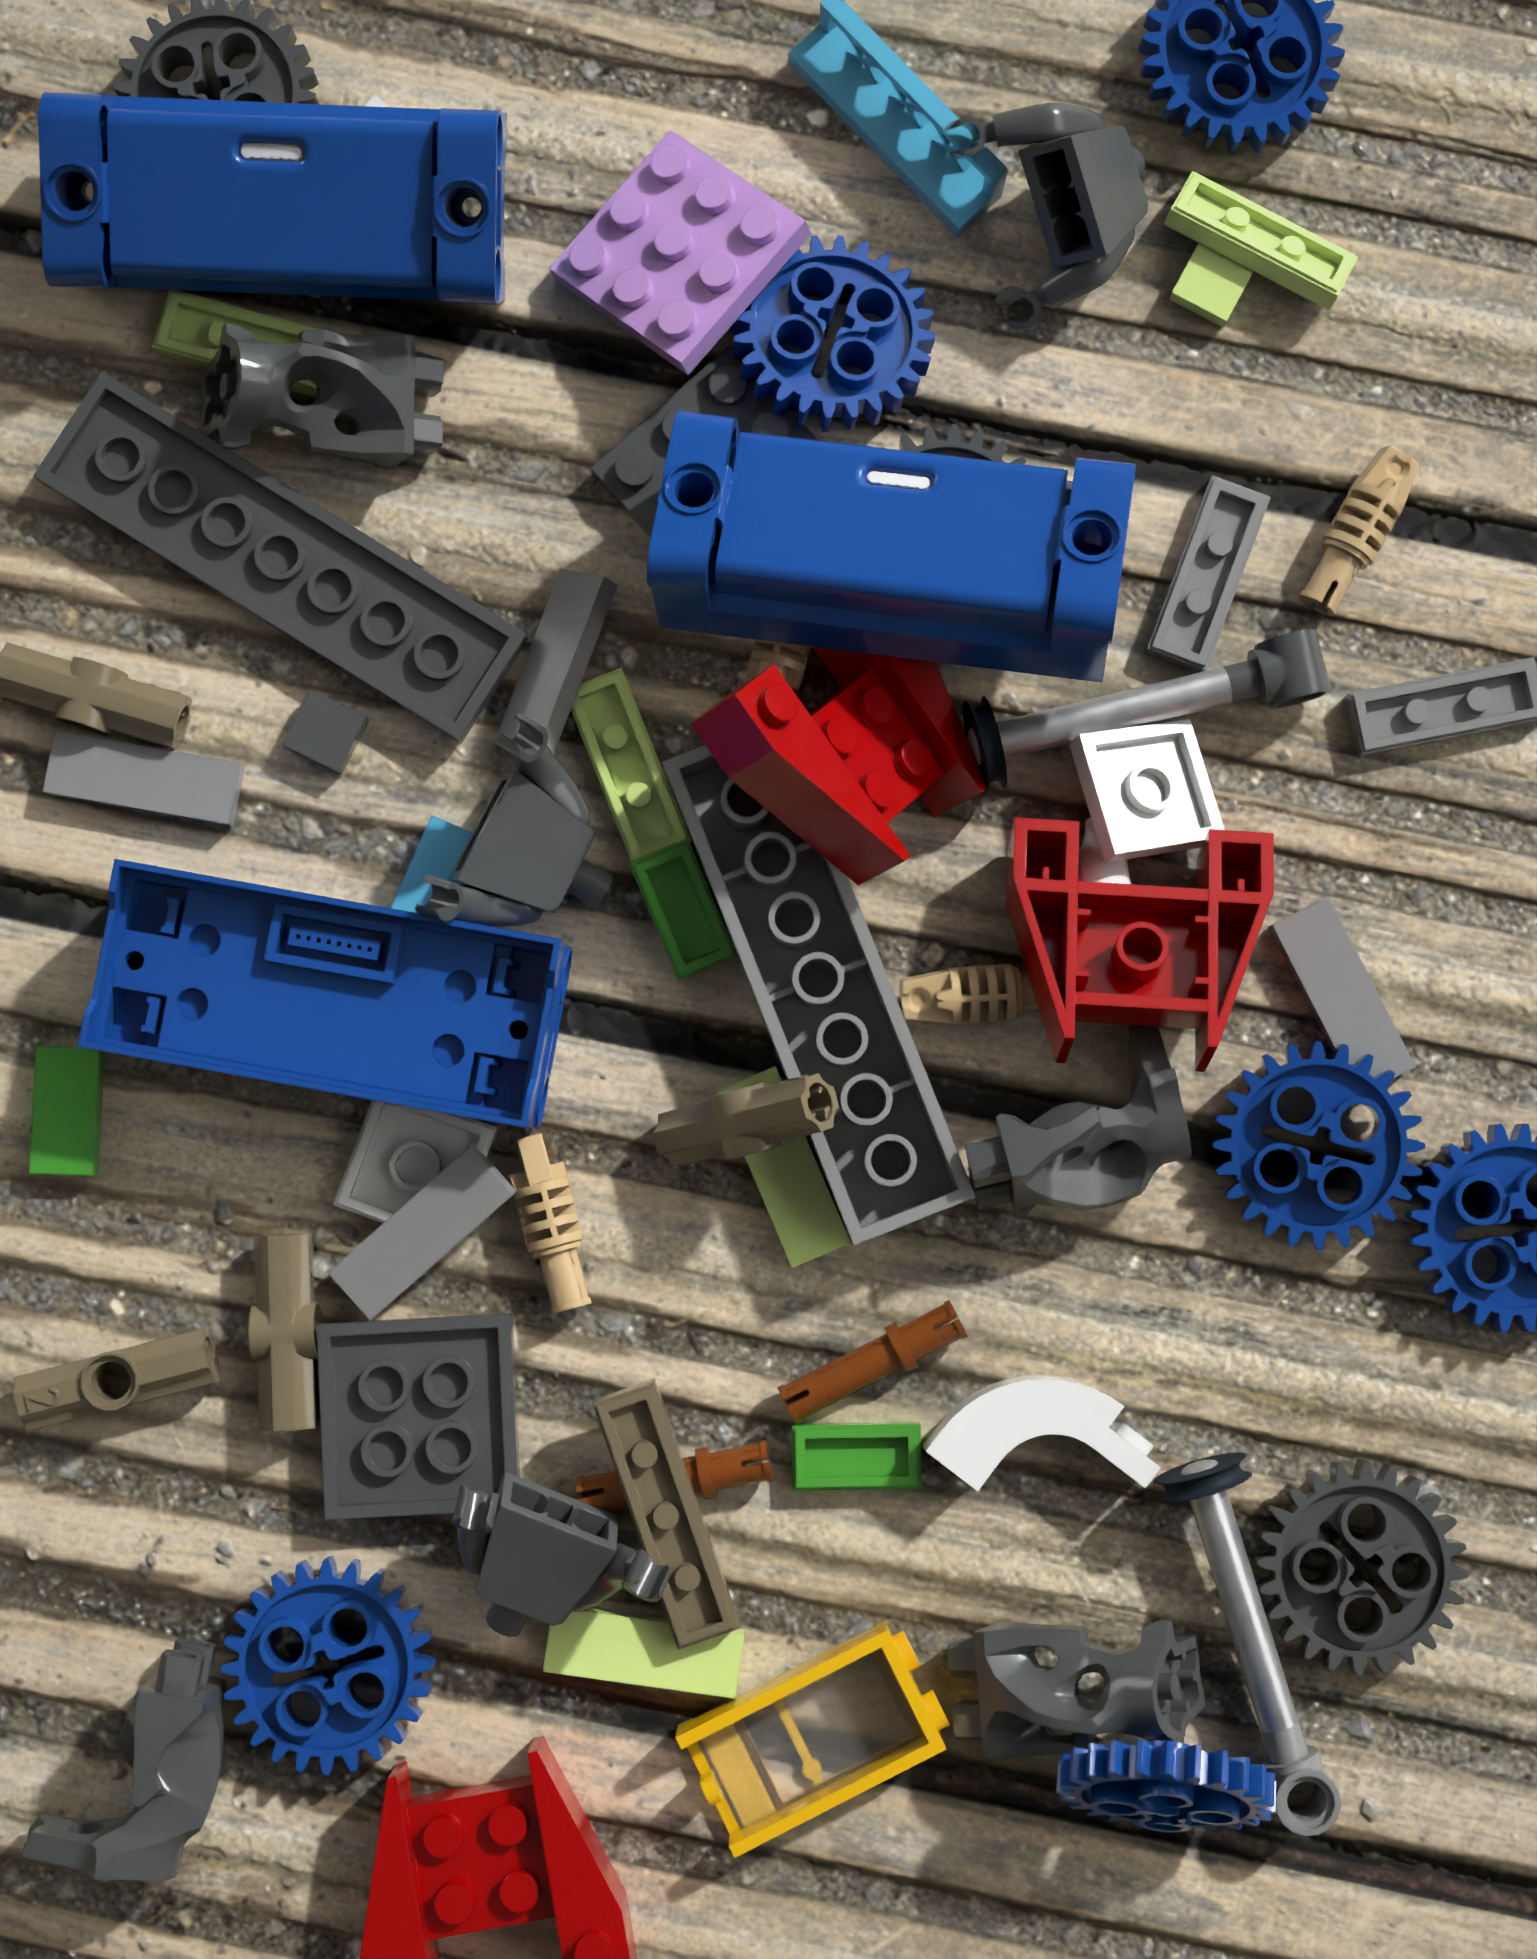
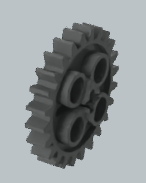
M191 0V13L183 15L173 3L168 4L170 23L164 26L159 21L149 17L146 21L153 37L147 41L140 37L131 36L129 41L139 57L138 59H119L118 64L121 70L130 80L115 83L113 86L117 96L215 100L213 87L203 57V49L211 46L213 47L215 73L223 87V90L220 92L221 100L320 104L316 93L309 91L318 86L319 82L314 69L305 67L311 61L305 45H294L297 38L289 23L277 28L278 21L273 10L269 7L262 11L255 19V10L250 0H242L235 11L230 10L227 0H215L213 9L205 10L201 0ZM242 53L255 55L253 61L247 67L242 69H232L229 67L230 62ZM181 66L194 67L187 79L180 82L168 81L170 74L176 68Z
M1357 1459L1353 1476L1349 1477L1342 1463L1332 1461L1330 1463L1329 1481L1325 1482L1320 1475L1309 1469L1305 1471L1309 1486L1308 1491L1302 1493L1288 1484L1284 1487L1285 1493L1292 1503L1288 1510L1278 1506H1268L1267 1510L1279 1524L1276 1530L1257 1529L1256 1535L1271 1545L1270 1553L1252 1556L1253 1563L1270 1570V1576L1256 1582L1257 1589L1261 1594H1275L1276 1596L1264 1608L1265 1614L1269 1619L1288 1617L1278 1632L1286 1642L1292 1641L1304 1634L1300 1643L1299 1653L1308 1660L1314 1657L1323 1647V1665L1331 1671H1335L1343 1657L1347 1656L1349 1669L1356 1676H1362L1367 1658L1372 1659L1379 1671L1387 1674L1390 1671V1654L1396 1653L1403 1661L1412 1665L1415 1663L1411 1644L1415 1641H1419L1432 1650L1437 1647L1433 1636L1429 1632L1433 1623L1448 1629H1452L1454 1626L1449 1617L1442 1612L1445 1603L1453 1605L1464 1604L1465 1599L1449 1589L1450 1581L1469 1577L1467 1570L1451 1564L1450 1557L1466 1550V1544L1459 1540L1445 1539L1444 1534L1450 1531L1457 1524V1521L1448 1514L1435 1517L1432 1515L1442 1500L1439 1495L1430 1492L1416 1499L1421 1480L1417 1477L1408 1475L1396 1487V1467L1384 1463L1374 1479L1370 1462L1364 1459ZM1360 1504H1370L1375 1513L1374 1526L1363 1536H1352L1347 1524L1350 1512ZM1322 1522H1328L1349 1549L1366 1558L1365 1565L1367 1569L1399 1600L1400 1608L1397 1611H1391L1370 1584L1353 1574L1355 1571L1353 1565L1320 1532L1319 1526ZM1313 1548H1323L1328 1557L1326 1571L1317 1579H1303L1299 1568L1301 1558L1307 1551ZM1415 1553L1419 1563L1418 1574L1408 1584L1397 1585L1392 1576L1394 1562L1403 1554ZM1356 1598H1368L1372 1607L1371 1617L1368 1622L1360 1628H1347L1344 1621L1347 1605Z

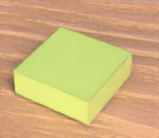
M1198 243L1169 300L1224 328L1254 271Z

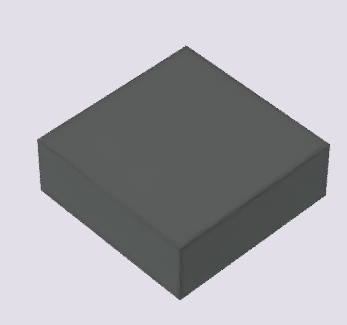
M309 689L282 746L342 775L370 719L356 710Z

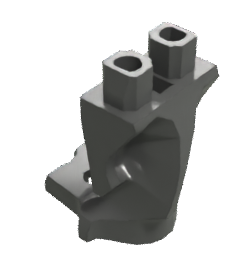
M225 323L222 326L218 351L201 374L203 407L198 431L219 443L220 449L233 451L250 443L253 429L276 426L304 436L307 452L357 458L378 464L386 469L394 468L410 456L433 454L442 447L443 421L441 417L414 413V395L434 397L441 392L444 382V360L415 351V336L408 334L348 335L326 329L301 331L298 343L274 344L253 338L250 331L239 325ZM307 380L317 387L318 398L313 404L301 406L291 400L290 390L295 382ZM342 416L354 419L358 428L356 435H345L338 431L334 423L335 418Z
M1128 1025L1130 1034L1129 1050L1132 1057V1086L1130 1103L1124 1108L1115 1110L1082 1102L1065 1103L1053 1107L1030 1124L1025 1123L1016 1116L1001 1113L996 1116L997 1137L965 1144L969 1165L968 1174L976 1196L975 1202L978 1210L1011 1202L1015 1217H1025L1036 1204L1075 1210L1105 1208L1141 1195L1153 1174L1162 1165L1191 1157V1142L1180 1097L1178 1079L1175 1069L1170 1066L1159 1027Z
M1007 1620L993 1623L974 1631V1636L962 1638L948 1644V1670L952 1678H977L979 1700H962L954 1704L952 1713L953 1737L956 1740L982 1745L983 1758L986 1759L1061 1755L1062 1753L1071 1754V1748L1073 1747L1088 1749V1743L1104 1745L1103 1739L1096 1736V1734L1123 1733L1147 1741L1166 1740L1184 1743L1187 1725L1205 1707V1694L1200 1677V1655L1204 1647L1203 1633L1174 1635L1172 1620H1158L1142 1629L1139 1646L1128 1649H1111L1095 1643H1089L1086 1627L1026 1624ZM1047 1646L1054 1650L1058 1657L1054 1667L1039 1665L1034 1655L1037 1647ZM1089 1672L1099 1673L1105 1682V1688L1100 1698L1092 1701H1087L1080 1696L1078 1689L1079 1680L1084 1674ZM1047 1727L1073 1733L1071 1735H1057L1049 1731Z
M178 1638L174 1643L173 1650L166 1649L162 1653L158 1672L137 1690L120 1732L122 1750L133 1769L130 1806H134L133 1811L122 1817L102 1820H78L42 1813L29 1828L22 1858L79 1870L86 1873L93 1880L103 1882L110 1880L164 1881L173 1879L179 1874L184 1845L189 1838L200 1832L206 1821L217 1790L222 1768L224 1735L222 1696L226 1692V1682L223 1678L211 1676L217 1649L216 1644Z

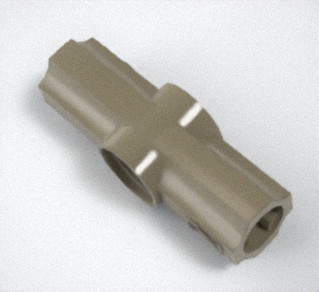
M6 642L0 652V698L4 701L55 714V719L83 730L109 736L112 731L175 751L181 740L185 737L191 718L192 699L180 692L129 679L128 674L123 671L85 658L73 657V660L69 661Z
M819 1073L786 1079L769 1086H765L764 1081L709 1096L708 1101L660 1113L658 1114L657 1127L652 1135L658 1155L667 1158L672 1167L705 1161L724 1155L725 1160H730L781 1145V1141L833 1128L834 1117L839 1109V1104L834 1087L827 1084Z
M312 1233L254 1236L256 1304H253L250 1309L248 1336L252 1360L258 1362L257 1397L260 1431L284 1432L315 1429L318 1427L317 1324L323 1322L320 1304L318 1301H314V1244L312 1243Z
M205 1327L14 1377L15 1389L13 1397L18 1417L22 1420L26 1432L218 1383L220 1381L219 1360L215 1344L209 1335L208 1329ZM112 1362L122 1364L130 1375V1386L123 1397L112 1394L105 1384L104 1375L107 1367Z

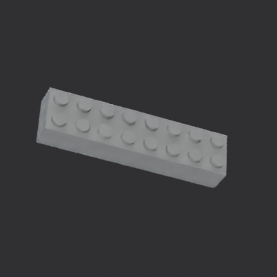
M706 745L663 761L665 774L786 1079L819 1073L827 1084L834 1087L839 1104V1109L834 1117V1127L819 1133L810 1134L809 1137L852 1245L865 1242L975 1198V1193L849 878L733 782Z

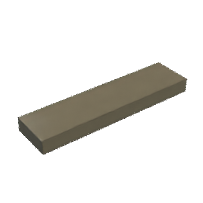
M652 1379L594 1399L592 1404L643 1551L649 1554V1557L655 1564L669 1565L673 1568L660 1600L678 1650L740 1629L739 1618L656 1380Z

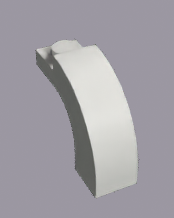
M1028 1375L1009 1378L974 1392L948 1412L922 1445L928 1454L977 1492L1008 1452L1020 1443L1042 1435H1064L1088 1444L1145 1489L1161 1469L1160 1466L1147 1457L1154 1446L1125 1423H1122L1116 1432L1109 1428L1125 1406L1087 1384L1049 1375Z

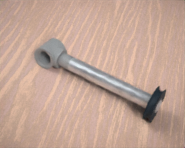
M1240 1452L1225 1453L1174 1467L1157 1476L1153 1483L1162 1484L1166 1490L1165 1494L1159 1498V1502L1179 1503L1190 1501L1269 1755L1262 1761V1765L1266 1766V1772L1275 1774V1780L1277 1781L1275 1815L1293 1833L1303 1836L1319 1835L1330 1829L1338 1819L1341 1808L1340 1793L1333 1780L1324 1771L1318 1748L1306 1746L1228 1496V1489L1252 1477V1472L1243 1471L1239 1465L1246 1458V1454ZM1308 1781L1314 1783L1315 1792L1309 1803L1302 1807L1288 1806V1795L1295 1785Z

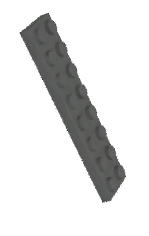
M101 371L33 475L46 487L460 744L466 738L529 639L522 630L234 452L220 449L219 443Z

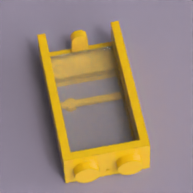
M885 1620L863 1633L737 1696L736 1699H731L677 1726L675 1738L681 1750L687 1747L700 1773L699 1783L709 1805L715 1804L729 1832V1848L734 1858L947 1750L940 1731L950 1726V1723L934 1690L932 1689L921 1694L911 1674L912 1670L921 1665L904 1631L892 1636Z

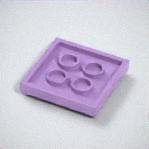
M670 130L549 267V270L558 283L689 375L807 240L811 232L806 220Z

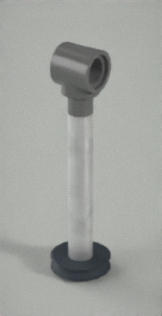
M1304 629L1282 634L1258 643L1254 646V650L1248 652L1247 661L998 722H996L990 703L985 696H982L981 704L975 708L970 707L967 701H963L962 709L966 738L987 788L984 792L988 793L989 784L993 781L1000 782L1002 787L1006 788L1007 767L1005 759L1071 743L1079 734L1141 726L1256 698L1260 705L1269 704L1270 709L1284 708L1325 696L1332 692L1316 629Z

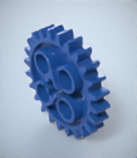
M1155 0L1154 4L1158 9L1148 11L1143 27L1150 33L1143 34L1139 45V52L1150 57L1143 61L1140 75L1144 78H1158L1151 85L1148 98L1150 101L1168 98L1169 102L1166 105L1162 119L1166 122L1182 115L1186 119L1181 133L1182 137H1188L1198 127L1205 130L1204 148L1210 149L1218 135L1226 137L1230 154H1235L1242 138L1249 139L1255 153L1261 152L1266 142L1267 133H1270L1279 145H1284L1291 133L1290 124L1297 130L1304 132L1312 120L1310 111L1322 113L1329 100L1325 92H1333L1340 78V74L1333 70V68L1339 67L1345 55V50L1332 44L1338 41L1343 31V25L1325 23L1335 7L1333 0L1315 3L1314 0ZM1248 3L1258 4L1266 10L1268 17H1252L1245 12L1242 5ZM1215 4L1223 5L1228 16L1226 17L1222 10L1219 7L1215 6ZM1201 29L1211 36L1213 42L1205 45L1197 44L1188 37L1186 31ZM1232 43L1234 44V46H1235V48H1236L1235 51H1233V50L1231 49ZM1247 51H1250L1252 54L1250 58L1247 54ZM1275 57L1285 58L1295 66L1296 72H1280L1272 66L1270 59ZM1218 83L1231 84L1236 87L1241 97L1225 99L1218 95L1213 85ZM1255 84L1262 93L1268 96L1267 98H1261L1258 95Z
M817 235L812 236L809 252L803 254L798 249L731 326L730 332L736 335L733 339L732 356L743 358L739 374L741 379L758 377L753 395L756 399L771 393L776 395L774 414L779 415L790 405L797 408L796 425L802 426L809 416L814 414L819 415L822 431L828 432L833 417H841L845 427L850 432L854 431L857 416L860 413H863L873 425H877L882 413V405L888 410L898 413L903 402V394L914 397L921 380L919 376H926L931 361V357L928 354L932 351L936 334L928 331L934 316L933 310L920 309L926 291L924 288L906 290L911 274L909 268L901 269L893 274L888 271L891 253L886 252L875 261L867 258L869 243L867 241H863L855 253L846 251L843 236H837L832 250H824ZM844 289H851L853 295L846 308L843 325L838 330L825 372L821 378H815L811 373L818 362L823 339L827 337L841 293ZM808 292L816 293L822 296L824 300H809L802 294ZM861 314H876L883 321H869L863 318ZM787 344L797 345L805 352L799 354L789 353L781 346ZM841 366H856L862 369L864 374H849L842 370Z
M1313 1041L1308 1059H1302L1294 1044L1286 1045V1064L1281 1066L1269 1054L1262 1055V1065L1266 1074L1259 1078L1254 1073L1243 1070L1240 1074L1249 1090L1245 1095L1233 1091H1226L1224 1094L1237 1107L1235 1114L1216 1115L1214 1119L1219 1124L1230 1129L1229 1137L1212 1141L1213 1148L1229 1152L1230 1160L1221 1163L1215 1168L1216 1174L1235 1175L1237 1182L1225 1192L1228 1199H1235L1246 1195L1249 1198V1202L1241 1213V1216L1246 1221L1254 1218L1261 1212L1267 1215L1262 1229V1233L1267 1237L1272 1235L1281 1224L1287 1226V1244L1295 1247L1303 1231L1310 1232L1311 1241L1316 1250L1323 1249L1327 1232H1333L1341 1246L1348 1247L1350 1244L1349 1228L1355 1225L1366 1236L1373 1237L1375 1234L1370 1217L1377 1213L1381 1217L1393 1222L1396 1216L1387 1201L1391 1196L1409 1201L1412 1198L1410 1192L1399 1183L1402 1175L1421 1176L1422 1174L1420 1168L1406 1161L1407 1153L1425 1149V1143L1408 1139L1406 1130L1422 1122L1421 1116L1401 1115L1399 1110L1412 1096L1410 1091H1401L1390 1095L1386 1089L1392 1082L1395 1073L1392 1070H1386L1376 1077L1371 1076L1369 1072L1374 1057L1371 1054H1365L1355 1065L1348 1064L1349 1048L1346 1044L1339 1045L1332 1059L1325 1058L1321 1041ZM1291 1087L1303 1089L1311 1100V1111L1308 1117L1297 1124L1284 1122L1277 1111V1100L1280 1094ZM1354 1104L1366 1106L1372 1112L1374 1118V1127L1371 1133L1365 1139L1359 1141L1348 1139L1343 1134L1340 1126L1343 1112ZM1269 1125L1306 1136H1314L1318 1127L1325 1128L1324 1136L1326 1140L1370 1152L1374 1156V1160L1371 1164L1366 1165L1329 1154H1320L1317 1163H1310V1151L1296 1145L1265 1138L1261 1134V1129ZM1276 1149L1288 1151L1295 1162V1172L1292 1178L1279 1186L1266 1183L1260 1173V1163L1263 1157L1268 1152ZM1340 1166L1349 1167L1356 1175L1358 1181L1357 1190L1349 1200L1333 1202L1325 1194L1323 1188L1324 1179L1327 1173L1334 1168Z
M1502 1124L1488 1125L1487 1143H1485L1476 1130L1466 1131L1463 1133L1466 1151L1463 1152L1452 1143L1443 1144L1440 1148L1448 1164L1444 1167L1433 1162L1424 1163L1422 1167L1433 1180L1431 1186H1411L1410 1191L1416 1197L1423 1200L1424 1204L1423 1209L1404 1212L1405 1218L1421 1224V1232L1405 1238V1244L1424 1247L1425 1255L1417 1259L1412 1264V1268L1418 1271L1433 1270L1436 1274L1425 1288L1428 1293L1438 1294L1446 1290L1450 1291L1444 1307L1446 1311L1457 1313L1469 1304V1324L1481 1326L1491 1312L1494 1331L1507 1332L1514 1315L1521 1331L1534 1332L1537 1313V1229L1515 1232L1512 1234V1237L1490 1235L1460 1241L1455 1236L1456 1231L1460 1228L1503 1224L1511 1219H1537V1208L1532 1206L1526 1196V1185L1529 1179L1537 1174V1136L1532 1142L1529 1124H1515L1509 1140ZM1473 1182L1479 1184L1485 1190L1487 1196V1205L1484 1212L1475 1218L1469 1216L1462 1205V1194L1465 1188ZM1486 1246L1496 1256L1497 1269L1489 1280L1482 1282L1474 1275L1472 1259L1476 1251Z
M328 1556L323 1560L320 1573L316 1576L308 1561L303 1560L296 1565V1582L294 1583L282 1570L276 1572L271 1576L272 1586L276 1595L261 1587L252 1591L250 1597L259 1611L255 1612L250 1609L241 1608L235 1613L233 1618L246 1632L230 1634L224 1639L223 1644L239 1653L238 1658L226 1661L220 1666V1672L238 1676L239 1683L223 1694L224 1699H243L246 1705L233 1720L235 1725L245 1724L254 1720L259 1727L253 1734L250 1744L254 1747L269 1737L276 1743L271 1761L275 1763L288 1750L296 1752V1772L302 1773L313 1757H319L323 1774L330 1775L335 1768L339 1756L343 1757L351 1772L357 1771L361 1765L362 1749H365L376 1761L381 1760L386 1753L382 1736L384 1735L389 1740L401 1744L407 1733L399 1718L417 1722L423 1713L421 1708L410 1698L427 1697L433 1688V1685L417 1677L418 1673L430 1670L436 1664V1658L418 1654V1648L428 1642L433 1636L432 1631H413L410 1625L422 1612L421 1606L411 1607L402 1611L398 1603L403 1597L406 1587L402 1584L388 1594L381 1590L385 1576V1570L379 1569L368 1581L360 1579L361 1562L358 1559H354L349 1564L343 1575L338 1574L334 1557ZM351 1608L364 1616L367 1622V1632L364 1638L352 1640L340 1633L336 1623L339 1610ZM287 1626L293 1628L301 1635L304 1643V1650L301 1656L290 1658L277 1650L274 1643V1634L278 1627ZM381 1645L384 1648V1655L346 1663L334 1675V1679H332L328 1670H320L282 1685H277L273 1681V1676L277 1673L299 1671L311 1667L324 1654V1650L329 1660H337L371 1646ZM365 1672L376 1675L384 1686L383 1699L373 1703L360 1699L353 1688L355 1675ZM307 1691L318 1699L321 1705V1714L318 1719L307 1721L299 1718L294 1713L291 1707V1697L294 1692Z
M1111 1740L1110 1747L1088 1743V1749L1073 1747L1071 1748V1754L1062 1753L1061 1760H1058L1056 1793L1060 1794V1801L1070 1802V1808L1087 1809L1086 1815L1089 1816L1108 1815V1821L1110 1822L1128 1820L1132 1821V1825L1135 1827L1141 1826L1160 1832H1193L1194 1827H1202L1213 1832H1219V1826L1241 1830L1242 1824L1259 1826L1260 1820L1270 1821L1271 1814H1276L1277 1781L1275 1780L1274 1773L1266 1772L1265 1765L1250 1764V1758L1248 1757L1228 1758V1751L1225 1750L1204 1752L1201 1745L1190 1746L1181 1742L1166 1740L1148 1742L1137 1740L1136 1745H1128L1117 1740Z

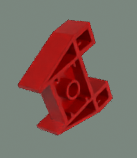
M814 647L841 688L810 713L775 664H773L725 696L693 721L691 726L733 782L859 886L901 864L911 856L888 823L918 796L935 818L978 795L987 787L936 662Z
M1015 817L1007 847L1006 909L1055 1062L1066 1063L1075 1039V1022L1195 1029V1071L1205 1072L1218 1048L1274 894V833L1209 829L1196 859V888L1078 881L1080 821Z
M544 1736L535 1737L527 1754L531 1775L413 1796L407 1761L396 1764L386 1781L360 1959H440L437 1943L439 1938L553 1917L556 1918L562 1959H637L626 1890Z

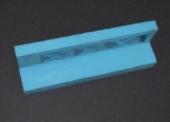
M823 0L820 3L819 25L788 53V64L958 238L1002 197L1008 168L985 145L979 153L964 159L951 157L948 153L962 149L967 150L971 146L972 135L970 131L963 126L944 131L950 122L959 118L844 0Z

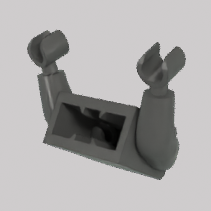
M1045 103L992 114L993 122L983 124L976 118L962 117L950 122L944 129L945 131L963 126L972 135V143L967 150L962 149L948 153L956 159L973 156L983 149L985 143L997 141L998 147L1035 144L1018 150L1052 265L1056 269L1039 280L1041 286L1030 292L1017 286H1009L1003 288L997 294L995 303L1001 307L1011 305L1021 298L1023 300L1021 312L1017 316L1010 317L1005 321L1006 324L1013 328L1026 329L1031 327L1039 317L1040 308L1047 304L1050 305L1051 309L1057 308L1105 284L1122 263L1134 240L1135 226L1148 211V202L1141 181V176L1145 170V159L1142 153L1131 145L1125 127L1121 124L1105 128L1103 118L1098 113L1077 105Z
M517 713L515 718L519 721L520 728L516 737L511 740L502 734L499 735L496 740L497 745L513 754L518 772L508 771L503 773L448 878L451 881L425 875L423 882L431 884L432 897L425 906L416 904L415 911L417 913L442 921L453 919L486 926L504 927L534 923L540 919L543 912L555 913L566 893L594 908L600 904L611 884L613 875L584 859L595 837V833L588 827L591 820L590 812L577 786L547 746L548 732L545 727L523 714Z
M505 1472L501 1479L498 1493H490L480 1489L468 1490L469 1487L460 1486L452 1523L457 1527L458 1543L463 1564L468 1571L477 1574L475 1593L480 1598L493 1602L486 1615V1622L495 1632L508 1637H516L520 1635L528 1617L553 1626L562 1624L571 1612H581L596 1606L624 1588L632 1595L646 1601L658 1602L661 1599L673 1568L669 1565L655 1564L649 1557V1554L641 1549L635 1550L624 1544L617 1543L618 1515L508 1472Z

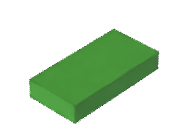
M688 838L629 862L678 981L737 956Z
M36 1046L29 1174L98 1176L105 1051L83 1047Z
M920 1422L792 1424L793 1491L922 1489Z

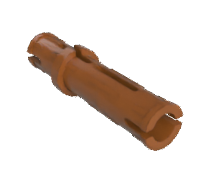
M950 1300L900 1327L894 1322L884 1327L886 1334L786 1385L778 1386L780 1396L787 1404L809 1394L799 1401L786 1406L794 1423L802 1422V1419L902 1368L908 1373L918 1368L916 1361L961 1338L962 1340L967 1338L968 1335L960 1320L957 1319L958 1316ZM952 1320H955V1321H953L952 1323H950V1324H948V1325H946V1326H944V1327H942V1328L936 1330L938 1327H940V1326H942V1325H944V1324H946V1323H948V1322H950V1321H952Z
M766 1440L759 1441L756 1444L711 1453L708 1446L695 1449V1456L683 1458L695 1495L702 1493L704 1499L718 1497L717 1490L774 1481L772 1465L769 1462L744 1467L748 1463L770 1460ZM616 1471L576 1477V1492L581 1493L582 1496L604 1492L602 1495L578 1499L579 1501L607 1512L628 1508Z

